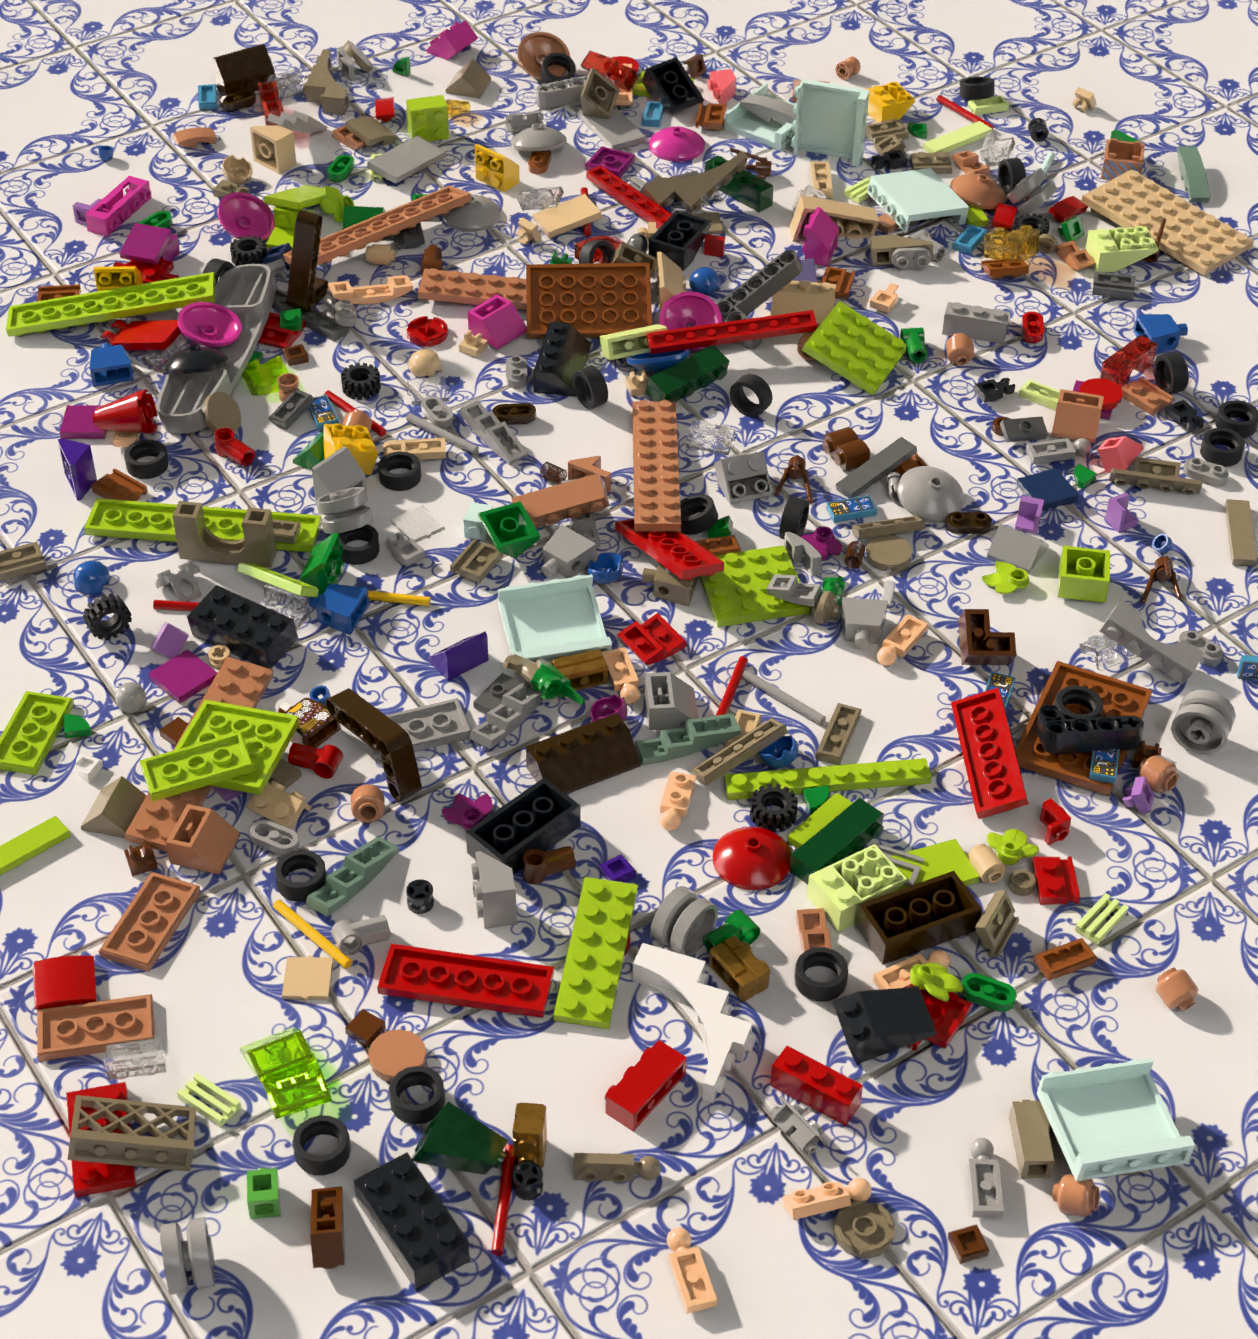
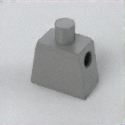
M561 525L543 547L544 565L541 567V571L548 578H551L556 572L566 578L573 577L587 568L590 560H593V562L597 561L596 543Z
M842 597L840 618L844 639L855 642V646L859 649L867 648L869 643H878L886 621L888 601Z

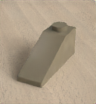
M896 235L870 236L873 266L893 265L891 255L899 248H927L931 253V261H933V242Z

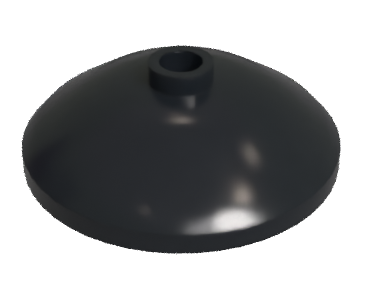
M199 343L188 344L187 348L179 350L169 357L163 364V369L165 372L172 374L200 373L221 368L227 365L229 361L224 353L216 349L200 346Z

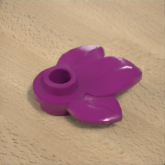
M817 527L812 534L801 537L822 556L821 562L826 560L829 554L840 555L842 552V544L835 539V535L829 527Z
M458 793L454 799L453 807L442 809V815L448 822L460 824L464 829L469 830L491 813L493 809L492 800L488 794H484L473 801Z

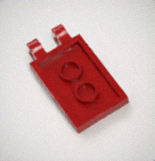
M115 320L111 327H117L119 331L116 334L111 331H105L100 337L108 339L107 343H110L112 346L122 345L124 350H166L182 332L179 329L178 320L131 321L129 324L122 320Z

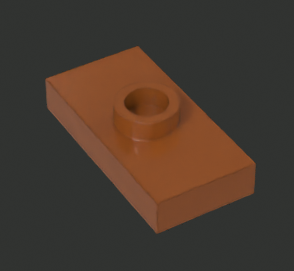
M735 535L695 541L715 556L741 552Z
M1083 938L1039 953L1034 957L1035 964L1048 981L1096 964L1097 960L1096 955Z

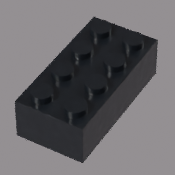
M218 585L187 616L194 637L214 646H227L231 654L269 669L275 666L298 639L294 619Z
M543 778L466 831L467 853L476 860V852L481 851L511 867L514 875L522 869L523 855L527 850L540 849L546 852L581 827L580 804L546 778Z
M407 1152L354 1180L356 1201L416 1291L470 1262L468 1239Z

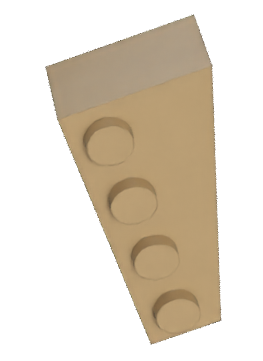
M801 195L789 229L792 241H800L801 238H806L803 236L804 227L809 224L810 215L814 214L817 207L822 208L839 228L838 237H847V239L870 238V236H874L879 219L875 208Z

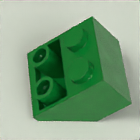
M333 533L313 547L300 576V581L317 587L319 589L318 594L323 595L330 584H338L339 576L344 573L345 562L341 560L343 544L339 541V533Z

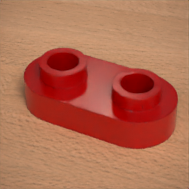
M1033 311L1024 313L1022 317L1023 339L1032 344L1042 341L1044 336L1043 316Z

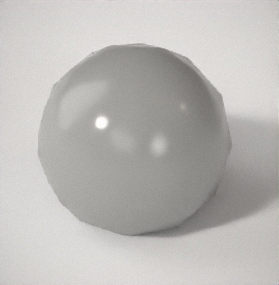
M129 682L118 688L115 701L119 709L131 714L142 710L146 705L147 698L140 684Z

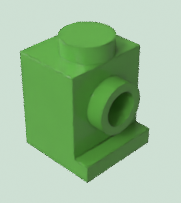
M259 1168L247 1171V1205L250 1219L281 1216L280 1181L277 1168Z

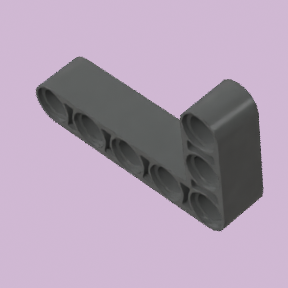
M786 250L721 300L717 306L722 315V322L749 319L747 315L796 278L803 270L796 251ZM762 339L742 341L740 343L747 349H754L761 344Z

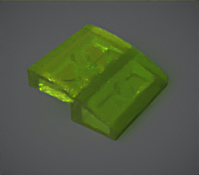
M279 355L261 365L258 359L248 363L242 377L252 396L267 395L279 392L277 379L280 375L289 372Z
M314 1053L258 1071L260 1082L267 1095L268 1104L275 1119L332 1101L328 1086Z

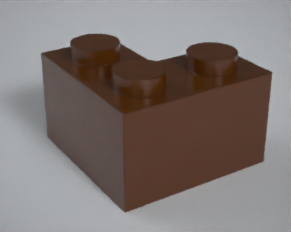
M964 609L958 619L961 664L1010 665L1017 656L1015 632H991L989 609Z

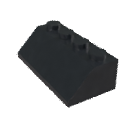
M562 322L549 323L533 371L535 393L576 397L572 377L574 372L585 368L591 343L571 324Z

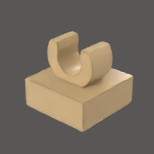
M1080 87L1074 92L1076 99L1073 101V106L1075 109L1081 104V110L1085 112L1087 108L1093 109L1097 104L1094 93Z
M525 218L518 222L520 229L516 235L521 238L519 240L520 243L526 245L531 240L537 244L542 239L537 225Z
M648 222V230L644 227L638 228V233L645 234L649 246V239L656 232V222Z
M469 330L464 334V340L459 344V352L477 358L488 347V340L483 339L480 333L476 336L472 335V331Z
M645 370L641 371V375L635 376L632 371L629 377H625V384L630 396L647 394L646 388L649 379Z

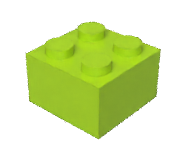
M443 95L406 100L408 133L411 139L416 136H420L429 142L449 139L448 105Z
M1063 545L1059 563L1058 598L1105 603L1110 583V551Z

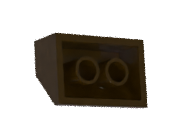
M264 44L213 58L217 91L222 96L243 90L256 92L276 86L275 69Z

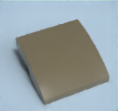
M358 117L346 121V128L369 147L376 143L385 146L398 140L396 134L375 118Z

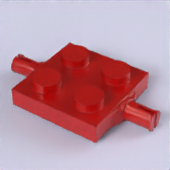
M160 258L157 265L134 260L126 264L115 261L113 267H136L141 272L143 284L179 278L178 275L170 274L174 269L173 261L164 260L163 258Z
M920 989L937 1035L925 1040L946 1049L970 1013L972 1003L960 998L955 992H948L949 999L945 1002L932 996L927 990ZM921 1041L910 1044L907 1047L917 1050Z

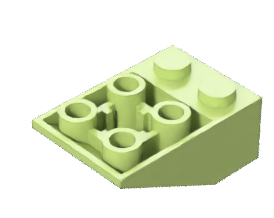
M1143 226L1090 230L1086 243V250L1096 262L1095 266H1093L1095 271L1106 273L1117 272L1159 250L1149 230Z
M874 844L809 875L807 897L816 908H824L825 918L840 932L856 924L859 904L895 892L907 882V878Z

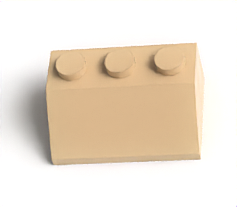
M657 252V297L660 319V313L664 304L674 295L687 292L686 277H682L681 268L665 254Z
M805 280L791 281L772 296L770 316L813 310L817 327H819L834 308L836 284L827 282L816 283Z

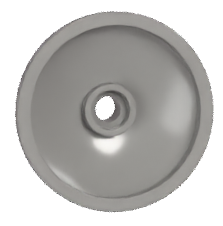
M537 123L516 134L511 139L510 144L513 149L520 151H545L564 146L567 143V137L554 128L545 127L543 124Z
M471 195L472 201L465 203L464 207L449 210V213L442 215V219L447 226L455 230L465 232L482 231L494 226L499 221L500 208L487 197Z
M930 466L912 468L903 474L898 483L897 494L903 507L910 514L918 516L924 521L933 523L946 522L948 514L956 511L960 512L963 507L964 493L960 484L953 476L939 468Z

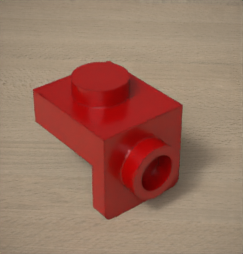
M1051 798L1044 801L1039 820L1047 827L1045 842L1051 845L1056 841L1064 840L1068 836L1071 817Z

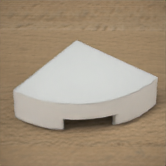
M890 580L885 581L881 600L888 601V605L892 602L896 587L895 581Z
M79 753L77 756L76 766L78 775L82 780L90 783L103 767L102 760Z

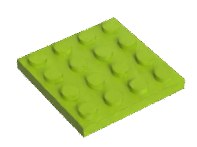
M839 301L804 344L802 351L874 396L903 357L907 347L902 339L897 338L883 327H880Z
M785 545L716 556L724 562V571L715 573L713 576H699L717 627L810 614V606L791 603L767 593V587L774 574L797 576Z
M204 700L175 750L241 731L254 764L255 772L209 786L261 795L300 724L299 716Z

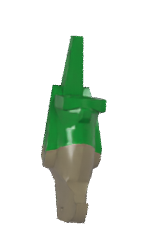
M844 577L824 578L822 593L815 607L812 606V614L814 615L812 622L825 624L828 620L837 619L842 604V596L845 591Z
M516 654L507 656L505 659L504 667L512 669L524 678L534 690L542 692L541 697L543 699L565 698L567 696L578 704L584 705L585 699L570 686L571 681L548 661L539 659L537 662H533Z

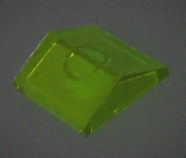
M295 1027L240 1047L241 1054L260 1083L314 1062V1056L301 1030Z

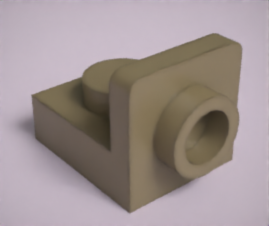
M894 134L874 145L880 156L884 152L901 150L907 156L904 151L906 148L905 143L901 138L897 139Z

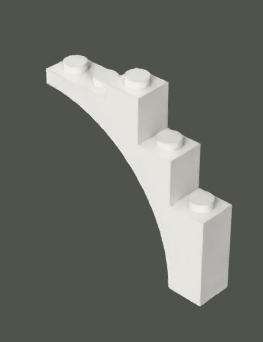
M642 943L633 962V981L646 985L671 999L688 1015L696 1026L703 1040L708 1060L707 1072L703 1081L702 1100L713 1103L717 1093L722 1094L727 1079L725 1076L726 1071L732 1070L735 1060L743 1062L746 1052L752 1051L756 1038L755 1035H752L753 1023L730 1016L732 1004L728 1003L729 992L707 985L709 974L705 973L706 961Z

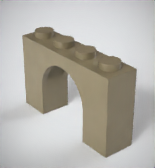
M178 502L173 514V522L180 559L237 565L242 562L271 568L277 551L270 509L248 507L242 522L244 539L228 541L215 536L207 528L202 503Z
M1025 1099L1013 1101L1009 1122L1020 1178H1050L1054 1165V1156L1049 1135L1053 1132V1129L1040 1100L1031 1101ZM1140 1171L1120 1175H1139Z

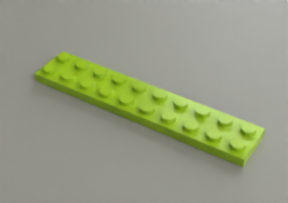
M214 272L9 306L6 332L8 337L22 336L28 333H41L46 330L64 329L76 325L83 326L88 323L105 322L111 319H125L129 316L147 315L148 313L159 311L166 312L171 309L184 308L196 302L213 303L215 302Z
M96 498L84 526L85 535L177 542L173 522V514L177 504ZM203 506L205 524L215 536L228 541L244 539L242 522L247 510ZM272 512V519L301 523V531L296 543L275 542L276 550L312 552L322 525V516Z

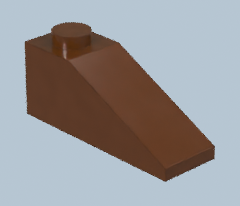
M342 1186L312 1189L310 1240L313 1268L332 1269L345 1265Z

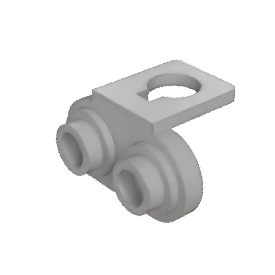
M924 247L899 248L891 255L892 264L900 268V270H920L921 267L928 265L932 258L930 251Z
M192 561L178 566L180 571L177 574L171 573L170 569L157 574L158 579L155 583L157 589L172 584L178 601L188 602L202 596L194 574L201 572L199 566L193 565ZM184 578L187 583L193 586V593L190 596H185L180 591L181 580Z

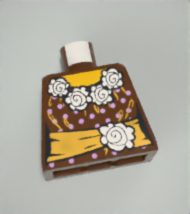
M303 698L295 705L285 701L279 707L278 713L299 716L300 724L291 739L292 743L317 748L341 730L340 723L330 715L326 705L313 699Z

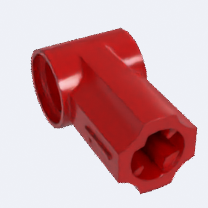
M220 428L215 431L216 453L219 456L230 457L245 467L252 463V460L255 458V451L235 438V433L232 429Z
M293 743L288 755V762L290 764L312 769L316 775L324 779L333 777L343 759L342 751L334 745H324L321 749Z

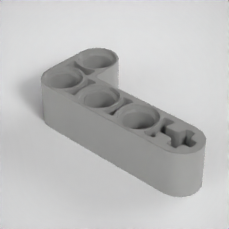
M588 75L537 86V107L549 109L581 102L580 96Z

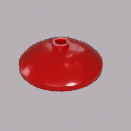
M742 827L727 832L717 841L713 849L712 860L717 874L728 884L745 890H763L779 884L787 877L790 872L792 852L787 842L778 834L760 827Z

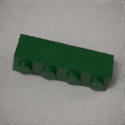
M717 155L705 162L704 172L714 169L728 160ZM746 170L734 174L729 184L726 186L722 185L718 189L758 213L773 206L774 185Z
M712 345L651 376L648 380L646 393L655 402L662 400L677 402L685 396L692 395L701 388H706L710 383L723 379L728 372L730 360Z
M858 798L791 854L790 873L808 884L809 875L863 850L867 843L881 835L884 829V813L863 799Z

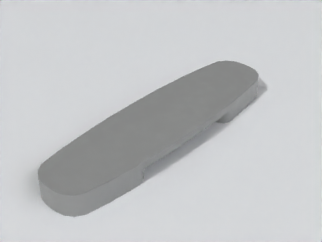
M264 264L236 266L228 270L216 284L215 302L213 303L230 309L238 316L242 324L241 335L232 344L223 347H211L228 357L229 362L227 365L200 373H168L166 375L156 405L164 430L169 433L178 434L193 433L206 428L207 424L204 420L206 416L202 412L204 400L207 396L216 392H225L228 395L232 393L256 348L274 301L276 284L268 266Z

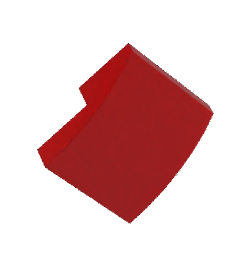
M270 312L258 343L282 349L291 347L303 330L292 331L280 328V314ZM302 320L303 330H304L306 324H305V321Z
M659 613L641 625L635 621L617 634L619 639L645 665L666 659L687 646L685 639Z
M61 956L34 962L35 1010L96 1002L94 956Z

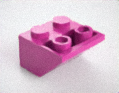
M466 20L460 24L457 21L449 27L450 31L445 29L439 34L440 38L437 36L430 41L431 46L426 49V52L449 60L472 44L478 37Z
M817 207L814 214L810 215L809 224L804 227L803 236L806 237V242L803 244L802 253L805 254L804 259L814 258L815 264L828 266L838 245L839 228L820 207Z
M498 294L468 311V331L471 330L474 336L480 333L482 338L488 340V344L496 349H500L527 332V326L513 303Z

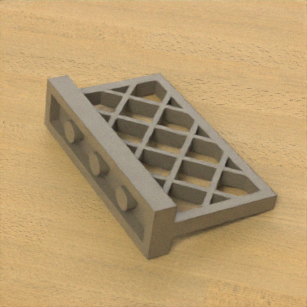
M76 1095L67 1160L190 1171L195 1142L196 1107ZM81 1107H91L96 1109L97 1112L88 1115ZM121 1110L126 1112L127 1115L119 1119L112 1112ZM151 1113L156 1115L157 1118L149 1122L142 1115ZM181 1116L188 1117V1120L179 1125L172 1118ZM105 1117L111 1123L102 1127L96 1121ZM135 1120L141 1127L133 1131L126 1124ZM165 1123L171 1130L162 1133L157 1126ZM88 1125L93 1131L80 1129ZM116 1129H119V1130H120L121 1132H123L124 1134L110 1133V1132H112V1131H114V1130H116ZM146 1132H149V1133H151L154 1137L141 1136V1135H143V1134L146 1133ZM180 1135L184 1140L171 1138Z

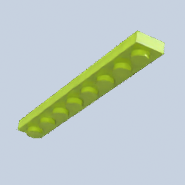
M921 758L724 774V784L727 799L737 800L750 799L755 790L759 791L760 786H764L766 789L767 784H772L774 788H776V784H780L781 789L786 786L789 788V792L793 791L795 795L803 794V789L826 785L829 787V792L931 784L932 776L927 759Z

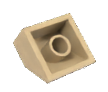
M280 125L250 127L255 162L278 174H282L296 166L294 135L292 131Z

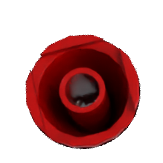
M147 389L110 402L96 408L95 413L92 415L93 423L100 430L153 434L158 426V423H154V417L158 416L154 398L151 393H146Z

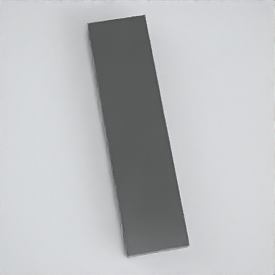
M900 437L836 483V490L849 499L857 497L916 454L917 446Z

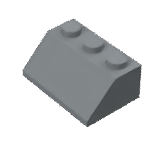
M948 302L944 314L942 334L952 336L956 333H964L970 336L971 339L1004 344L1010 322V312L1001 309L965 305L959 302Z

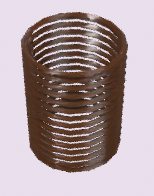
M545 462L540 469V476L553 483L561 484V482H558V479L560 478L562 481H565L567 471L550 462Z
M852 541L849 544L844 559L848 567H860L865 553V545L863 543Z

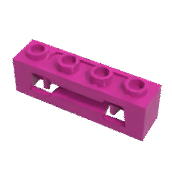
M128 176L85 214L87 230L108 237L152 198L149 181ZM129 185V188L125 189L126 194L124 195L123 189Z

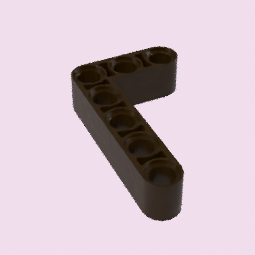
M300 210L296 217L287 306L309 311L326 296L328 280L316 277L323 218L322 215L305 210Z
M350 688L325 700L328 712L336 721L380 754L388 789L397 802L422 790L413 744L409 734L401 726Z

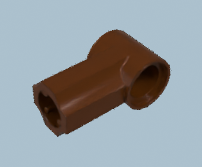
M429 245L424 250V260L421 261V275H423L424 269L443 270L442 249H439L437 245Z
M571 846L546 852L540 849L527 850L523 855V880L529 884H539L545 880L547 875L576 868L574 851Z

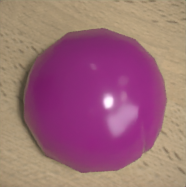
M613 694L612 697H604L595 701L590 710L592 722L618 713L621 719L625 721L628 709L624 697L620 698L617 694Z

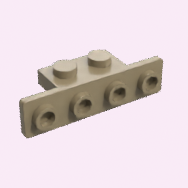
M1135 457L1133 471L1113 468L1109 477V481L1117 485L1131 484L1144 489L1153 487L1165 492L1175 490L1182 491L1187 495L1199 494L1203 483L1201 480L1180 478L1181 463L1142 457Z

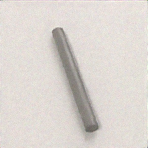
M409 413L406 417L408 422L440 438H445L446 441L474 455L479 451L478 446L412 413Z
M744 671L742 679L816 723L822 725L825 722L826 716L750 671Z

